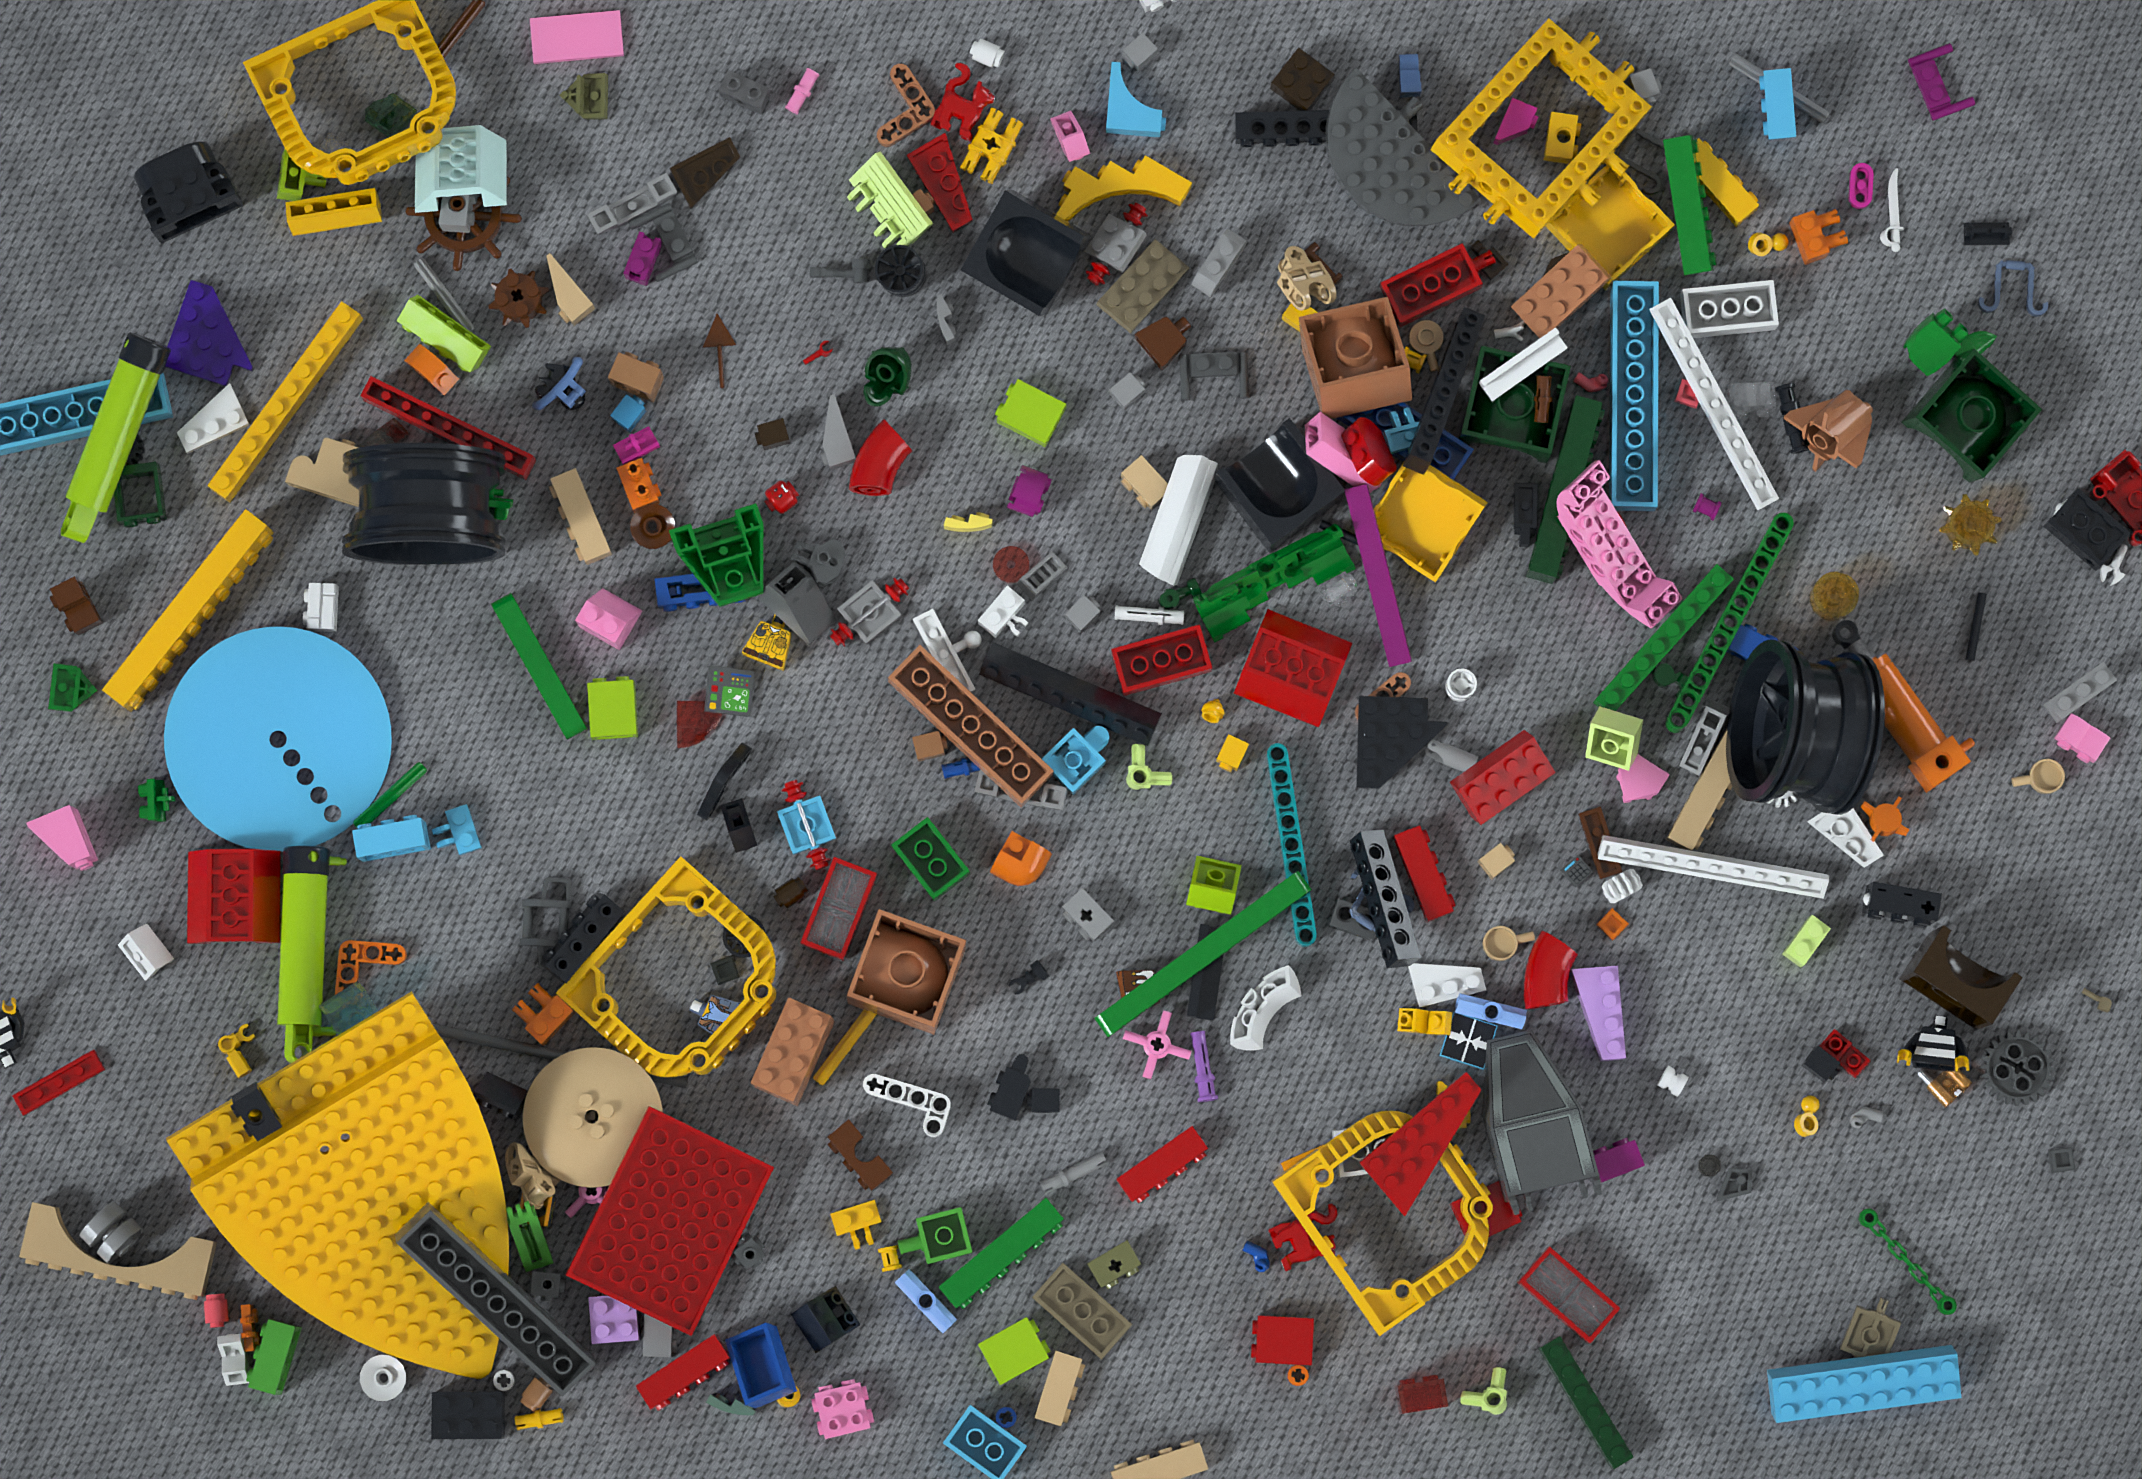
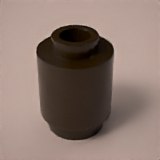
M798 876L795 879H789L774 890L776 895L773 897L780 907L785 905L788 909L804 898V894L809 891Z

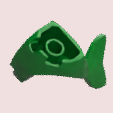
M1944 308L1936 315L1932 313L1923 320L1906 339L1903 348L1908 349L1909 358L1913 364L1926 376H1929L1947 364L1953 355L1956 358L1959 354L1971 349H1976L1982 354L1993 344L1997 336L1986 331H1977L1968 335V329L1961 323L1951 330L1947 325L1953 320V316Z

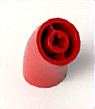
M885 419L866 438L856 457L849 483V490L854 493L868 496L891 494L895 476L901 464L912 452V449Z
M1541 931L1536 939L1525 969L1524 1002L1526 1010L1569 1002L1568 980L1571 968L1578 954L1565 943L1545 931Z

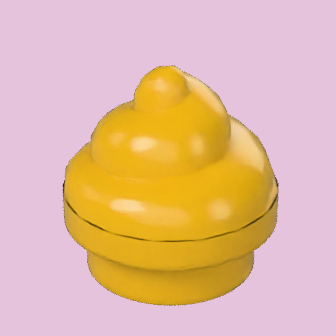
M1219 699L1208 701L1201 709L1203 719L1210 723H1218L1224 716V709Z

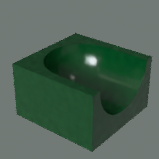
M1481 346L1475 363L1459 440L1467 445L1482 443L1518 450L1537 459V462L1547 463L1552 454L1571 366L1549 361L1500 397L1491 401L1480 386V380L1512 359L1517 353ZM1537 376H1552L1550 387L1552 402H1550L1549 423L1534 422L1536 402L1534 401V396H1536Z
M1971 349L1959 354L1901 423L1907 428L1922 432L1942 446L1961 466L1964 473L1962 477L1968 482L1983 479L2041 412L2042 408L1976 349Z

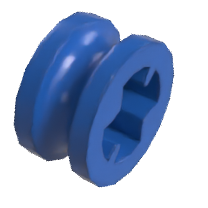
M1003 1407L998 1410L996 1422L999 1426L1010 1428L1015 1424L1017 1417L1012 1408ZM1010 1411L1012 1413L1010 1417L1013 1416L1012 1422L1001 1423L1002 1418L999 1419L1000 1414Z

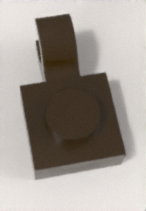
M1479 240L1470 247L1476 256L1487 252V249ZM1494 247L1490 251L1496 263L1481 269L1490 281L1509 265Z

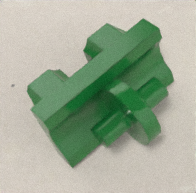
M494 488L489 492V507H495V519L506 520L509 509L513 506L514 499L495 497V495L503 496L504 490Z
M147 779V783L138 785L139 796L147 797L148 801L147 806H140L139 817L149 821L166 822V811H169V803L175 802L176 797L169 796V788H165L164 780Z

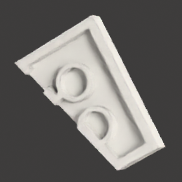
M1854 808L1842 815L1822 812L1807 821L1864 868L1884 856L1876 842L1870 840L1872 836Z
M1418 963L1408 966L1419 1008L1456 999L1459 993L1471 995L1486 991L1481 968Z

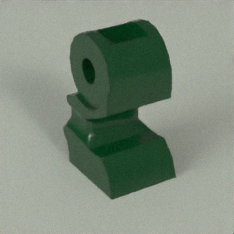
M1667 663L1659 664L1652 672L1653 681L1661 688H1665L1673 683L1679 685V691L1675 694L1676 698L1689 676L1680 671L1675 674L1673 667Z

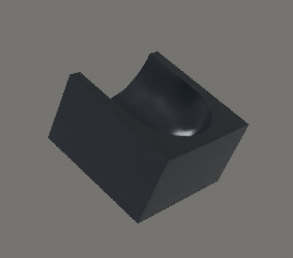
M1005 190L964 262L961 271L1036 315H1046L1091 235L1018 192Z
M1290 418L1283 422L1274 434L1236 463L1217 471L1215 483L1269 553L1273 552L1340 502L1345 493V489L1332 472L1306 454L1305 437Z

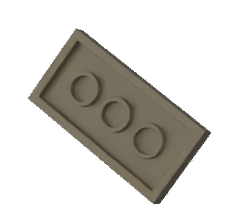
M1155 239L1098 300L1096 305L1131 334L1189 271V267Z
M1064 1263L1057 1268L1032 1297L1101 1360L1132 1326L1125 1317Z

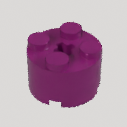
M1022 465L1020 471L1023 473L1016 477L1009 496V500L1012 503L1009 502L1006 508L1033 517L1034 514L1038 515L1044 503V500H1041V496L1048 492L1052 479L1048 478L1046 473Z

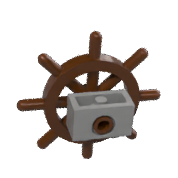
M507 177V185H509L510 178ZM478 194L438 197V205L441 202V209H438V211L415 213V207H407L405 210L409 216L424 217L425 225L430 233V236L417 246V252L424 253L437 243L444 249L454 252L453 269L455 271H460L462 268L463 253L475 252L484 247L494 258L499 259L502 253L492 240L496 237L501 223H519L522 220L519 214L502 213V206H491L492 212L476 211L483 205L482 194L479 197ZM435 217L439 218V229H437ZM475 220L490 222L483 231ZM471 230L476 237L465 241L466 233H470ZM449 232H457L456 240L449 239L445 235Z

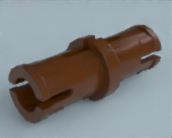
M1537 376L1536 396H1534V401H1536L1534 422L1549 423L1550 402H1552V397H1550L1552 376Z

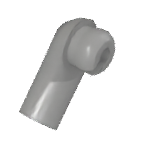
M1863 1106L1851 1114L1849 1121L1854 1128L1862 1127V1124L1869 1119L1881 1122L1883 1111Z

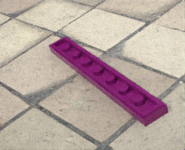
M1368 484L1345 489V494L1388 665L1392 667L1412 662Z

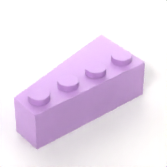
M1618 966L1571 969L1570 976L1581 1003L1599 1060H1624L1626 1053Z

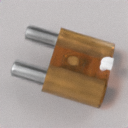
M1959 1068L1957 1072L1943 1071L1934 1080L1924 1070L1918 1073V1076L1928 1085L1926 1088L1945 1108L1972 1084Z

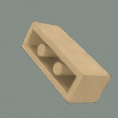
M1055 1351L1036 1411V1419L1062 1426V1422H1068L1071 1410L1067 1409L1069 1400H1075L1078 1387H1075L1074 1384L1077 1377H1082L1085 1365L1081 1364V1358Z

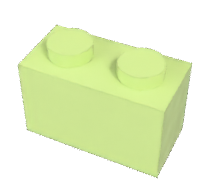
M1809 916L1782 955L1800 968L1803 967L1831 928L1815 916Z

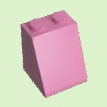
M602 588L585 602L575 621L584 631L620 650L641 615L642 610Z
M68 805L26 823L28 828L69 866L75 869L80 868L83 871L93 867V862L98 861L79 811L76 808Z

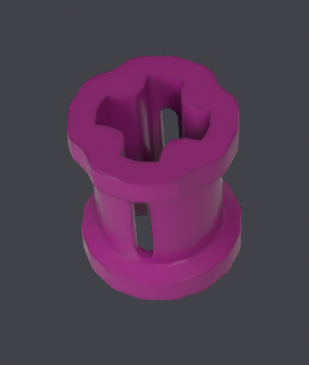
M1700 493L1692 512L1696 513L1698 511L1709 516L1710 520L1713 521L1722 502L1712 501Z

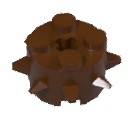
M511 268L508 269V275L499 283H491V287L495 290V300L488 307L489 309L500 310L504 316L502 325L506 326L513 321L516 323L522 322L525 328H529L530 319L535 318L538 313H547L546 309L542 306V297L549 292V288L537 286L534 281L535 271L532 270L528 275L515 273ZM521 294L523 297L522 301L518 299V301L515 302L514 297L516 295Z

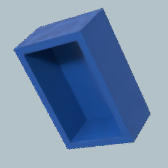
M763 1323L725 1340L745 1405L758 1408L797 1392L777 1326Z

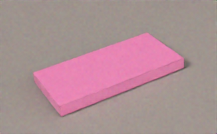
M620 10L530 18L534 64L624 56Z

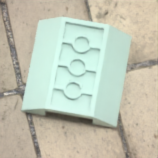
M475 125L441 129L443 134L441 142L432 147L428 152L416 155L415 213L438 211V197L482 194L484 207L507 205V142L504 138L485 127Z

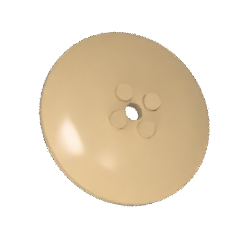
M597 1047L567 1052L546 1065L536 1076L528 1090L523 1108V1128L526 1141L540 1165L556 1178L580 1187L609 1186L648 1106L663 1112L660 1095L648 1073L637 1062L622 1053ZM590 1110H595L599 1116L598 1120L592 1124L588 1123L585 1119L586 1113Z

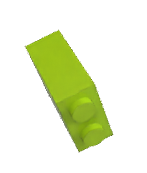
M1017 379L1015 384H1010L1005 394L1008 396L1005 404L1000 403L995 415L998 416L997 423L1046 447L1066 410V403Z
M628 676L616 677V681H606V678H595L592 683H587L591 739L638 737L634 680H629Z
M1026 1317L978 1344L1000 1385L1049 1359L1047 1354L1051 1351L1046 1341L1040 1342L1036 1335L1040 1330L1034 1319L1029 1321Z

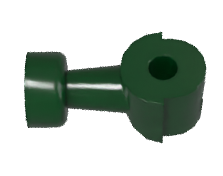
M1192 578L1187 581V586L1176 590L1165 589L1164 593L1160 595L1158 602L1161 607L1166 609L1172 607L1173 609L1183 598L1190 594L1195 597L1202 592L1196 579Z

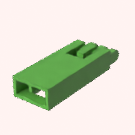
M525 1201V1209H521L519 1203L515 1205L517 1212L513 1213L511 1206L507 1207L506 1210L509 1228L524 1269L528 1272L553 1264L554 1262L534 1205L530 1206L529 1201Z

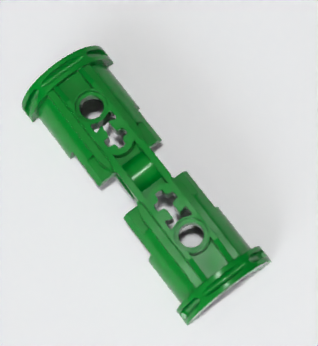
M1335 523L1322 532L1311 533L1213 584L1205 593L1193 597L1197 611L1214 643L1223 639L1224 634L1251 621L1246 611L1269 600L1266 592L1286 582L1290 589L1313 577L1318 586L1343 572L1348 574L1355 570V565L1340 537L1344 536L1340 527Z

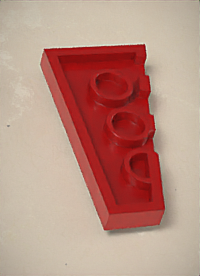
M946 133L907 154V159L928 193L934 199L937 208L951 231L954 233L973 222Z

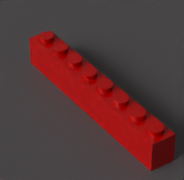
M370 376L360 395L363 401L450 444L480 447L503 454L506 457L504 465L506 471L524 480H527L536 462L533 455Z

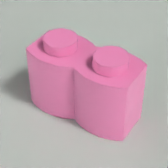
M2071 713L2054 739L2058 741L2057 745L2062 749L2075 751L2077 758L2081 761L2094 763L2110 740V737Z

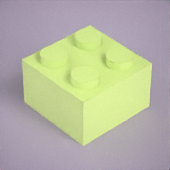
M1599 706L1590 724L1585 757L1629 771L1638 755L1643 719Z

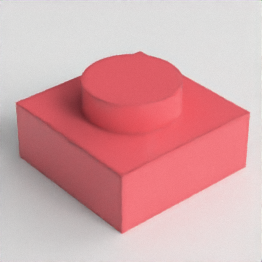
M1682 379L1674 402L1696 409L1699 401L1688 381Z

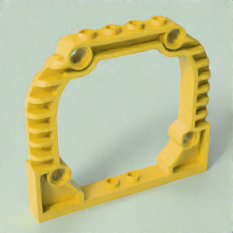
M377 0L243 62L261 102L292 161L310 174L321 175L324 178H338L344 185L363 182L369 176L378 172H384L399 162H406L414 155L428 152L432 147L439 144L443 137L441 129L449 121V116L456 103L454 78L415 0ZM374 23L377 30L393 34L401 49L413 50L431 84L432 96L430 106L416 114L410 122V128L358 152L343 148L327 154L313 147L307 140L290 107L296 99L295 91L290 82L295 70L292 60L316 49H323L329 43L338 39H344L349 34ZM410 33V35L402 37L404 34ZM287 90L285 93L279 94V92ZM434 129L431 133H425L427 130ZM345 168H351L347 172H342Z
M680 856L556 994L616 1049L637 1062L648 1074L657 1077H678L694 1071L699 1075H705L711 1072L713 1068L717 1069L725 1060L724 1056L729 1051H734L739 1046L742 1036L745 1033L749 1034L755 1028V1022L761 1016H766L772 1009L771 1004L775 1001L777 995L776 989L771 985L776 972L775 952L766 933ZM697 899H704V904L701 908H694V903ZM660 901L666 906H686L697 917H704L710 914L744 944L751 954L754 972L744 984V1000L706 1042L691 1043L679 1055L660 1053L651 1048L616 1016L619 1009L618 1003L610 995L606 994L605 975L599 970L600 966L616 949H621L626 944L627 937L631 932H636L642 926V920ZM764 987L768 988L767 996L759 998V990ZM606 1001L610 1002L609 1009L601 1012V1004ZM705 1057V1064L701 1067H696L697 1058Z
M1379 1111L1363 1117L1319 1149L1314 1150L1271 1180L1379 1336L1424 1306L1427 1301L1466 1275L1478 1264L1487 1247L1489 1236L1487 1218L1493 1211V1205L1488 1198V1195L1491 1193L1483 1182L1481 1184L1475 1179L1477 1173L1471 1164L1466 1165L1461 1157L1464 1154L1458 1145L1452 1146L1449 1143L1439 1162L1463 1195L1460 1210L1464 1219L1469 1224L1463 1242L1452 1254L1411 1282L1403 1278H1397L1391 1282L1389 1288H1377L1366 1285L1359 1290L1344 1269L1347 1264L1340 1254L1334 1255L1331 1251V1248L1334 1246L1326 1235L1324 1237L1320 1235L1307 1215L1315 1210L1316 1198L1320 1187H1327L1333 1182V1169L1373 1140L1388 1133H1394L1413 1117L1399 1111ZM1319 1169L1327 1171L1328 1176L1325 1181L1319 1182L1316 1180L1315 1174ZM1478 1201H1484L1486 1204L1485 1211L1482 1213H1476L1474 1210V1205ZM1404 1284L1407 1286V1294L1399 1297L1396 1295V1288L1398 1285Z

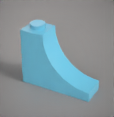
M1112 62L1106 133L1160 137L1161 131H1165L1166 117H1162V110L1150 108L1136 100L1127 90L1122 79L1121 62Z

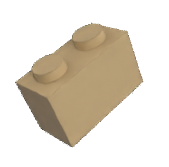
M1142 455L1121 473L1123 479L1121 483L1129 492L1133 489L1138 495L1137 501L1144 508L1148 506L1152 510L1162 501L1168 483Z

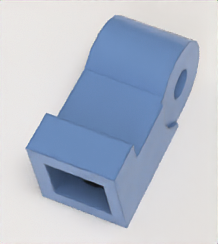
M1418 54L1399 55L1400 98L1420 97L1421 95Z

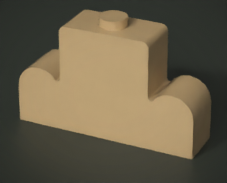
M324 438L316 463L314 464L307 456L301 455L296 457L290 465L285 482L289 486L359 507V490L348 482V474L343 472V454L359 447H355L356 443L346 439H342V442L330 438Z

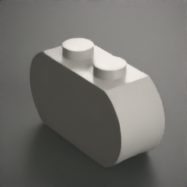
M1227 229L1199 269L1191 285L1211 298L1241 255L1247 240L1232 230Z

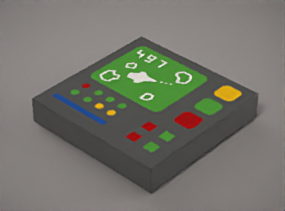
M708 666L704 712L750 717L755 671Z

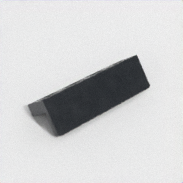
M1200 924L1198 942L1218 928ZM1224 954L1192 977L1187 1017L1214 1020Z

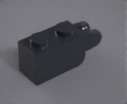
M1019 1054L1015 1058L1016 1060H1014L1011 1068L1006 1067L1005 1072L1000 1070L996 1083L999 1084L996 1093H991L987 1105L991 1106V1112L1014 1121L1018 1117L1031 1084L1029 1076L1025 1074L1029 1060L1024 1054Z

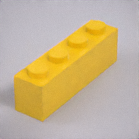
M1698 138L1699 153L1695 154L1697 162H1701L1702 175L1699 176L1700 185L1704 184L1709 198L1737 227L1759 207L1758 199L1751 191L1747 192L1742 186L1743 182L1737 175H1732L1727 170L1728 165L1720 157L1717 158L1712 153L1713 149L1706 141L1702 142Z
M375 188L285 202L287 223L293 236L382 222L381 203Z

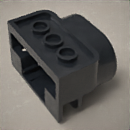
M203 141L183 145L152 159L138 168L134 174V179L142 194L141 206L144 214L149 221L152 233L161 244L244 206L230 175L224 166L217 162L210 145Z

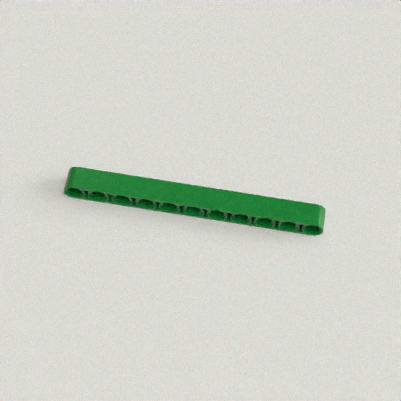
M1777 514L1766 529L1665 719V726L1670 732H1681L1694 714L1793 528V518L1789 514ZM1783 521L1786 529L1778 528L1776 522ZM1766 540L1773 541L1776 544V549H1770L1766 545ZM1756 560L1764 561L1766 567L1763 569L1759 568L1756 565ZM1745 579L1753 580L1755 588L1748 587ZM1735 599H1742L1745 607H1738L1735 604ZM1731 618L1734 621V627H1728L1724 619ZM1715 637L1723 640V647H1719L1714 643ZM1704 657H1710L1714 665L1707 666L1704 663ZM1693 677H1700L1703 680V686L1694 684ZM1683 696L1690 697L1693 705H1685L1682 699ZM1672 716L1680 717L1682 725H1675L1672 721Z
M1299 871L1295 872L1094 1018L1105 1035L1110 1037L1312 890Z

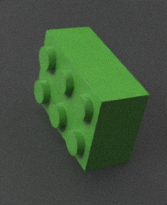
M268 1319L267 1323H263L260 1336L263 1339L261 1345L256 1346L253 1359H256L254 1368L249 1369L246 1379L249 1382V1388L273 1395H282L302 1327L275 1319Z

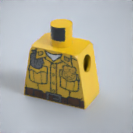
M774 614L771 624L760 621L743 648L742 654L784 671L792 634L784 630L785 623Z

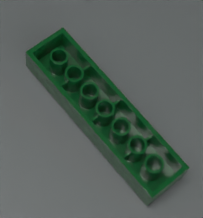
M1578 395L1575 396L1572 402L1526 574L1527 578L1553 584L1555 579H1559L1562 575L1564 562H1561V558H1565L1570 541L1566 540L1568 534L1557 517L1559 515L1557 498L1592 462L1593 453H1590V448L1594 449L1598 439L1599 431H1595V429L1600 426L1605 412L1604 409H1601L1603 402Z

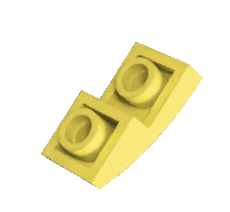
M976 512V515L970 514L968 522H964L965 518L952 515L951 518L946 517L944 529L958 532L985 530L992 527L993 519H989L987 514Z

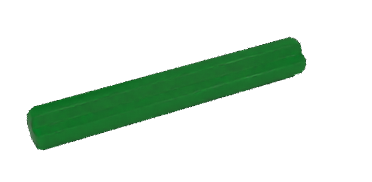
M417 762L353 821L356 828L358 829V825L372 823L427 772L425 766Z

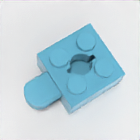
M1095 726L1082 737L1073 728L1042 760L1054 770L1053 776L1074 795L1106 764V760L1099 752L1108 744L1109 733L1104 727Z

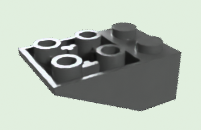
M796 561L774 578L759 597L763 604L808 645L837 620L813 577Z

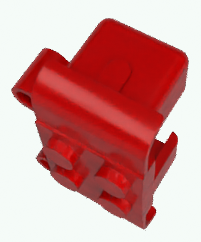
M2124 450L2090 479L2094 488L2090 491L2089 497L2096 502L2102 498L2108 502L2133 531L2128 541L2130 545L2137 547L2142 544V470L2140 468L2142 464L2132 452ZM2095 490H2097L2101 494V496H2098L2095 493ZM2135 535L2140 539V541H2137L2135 539Z

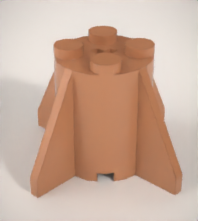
M1850 390L1843 391L1834 399L1791 410L1784 416L1786 421L1802 431L1803 439L1807 438L1810 443L1807 447L1815 454L1812 467L1815 472L1825 460L1828 461L1830 458L1835 460L1838 456L1855 468L1862 464L1872 424L1871 413L1873 409L1869 403L1860 400Z

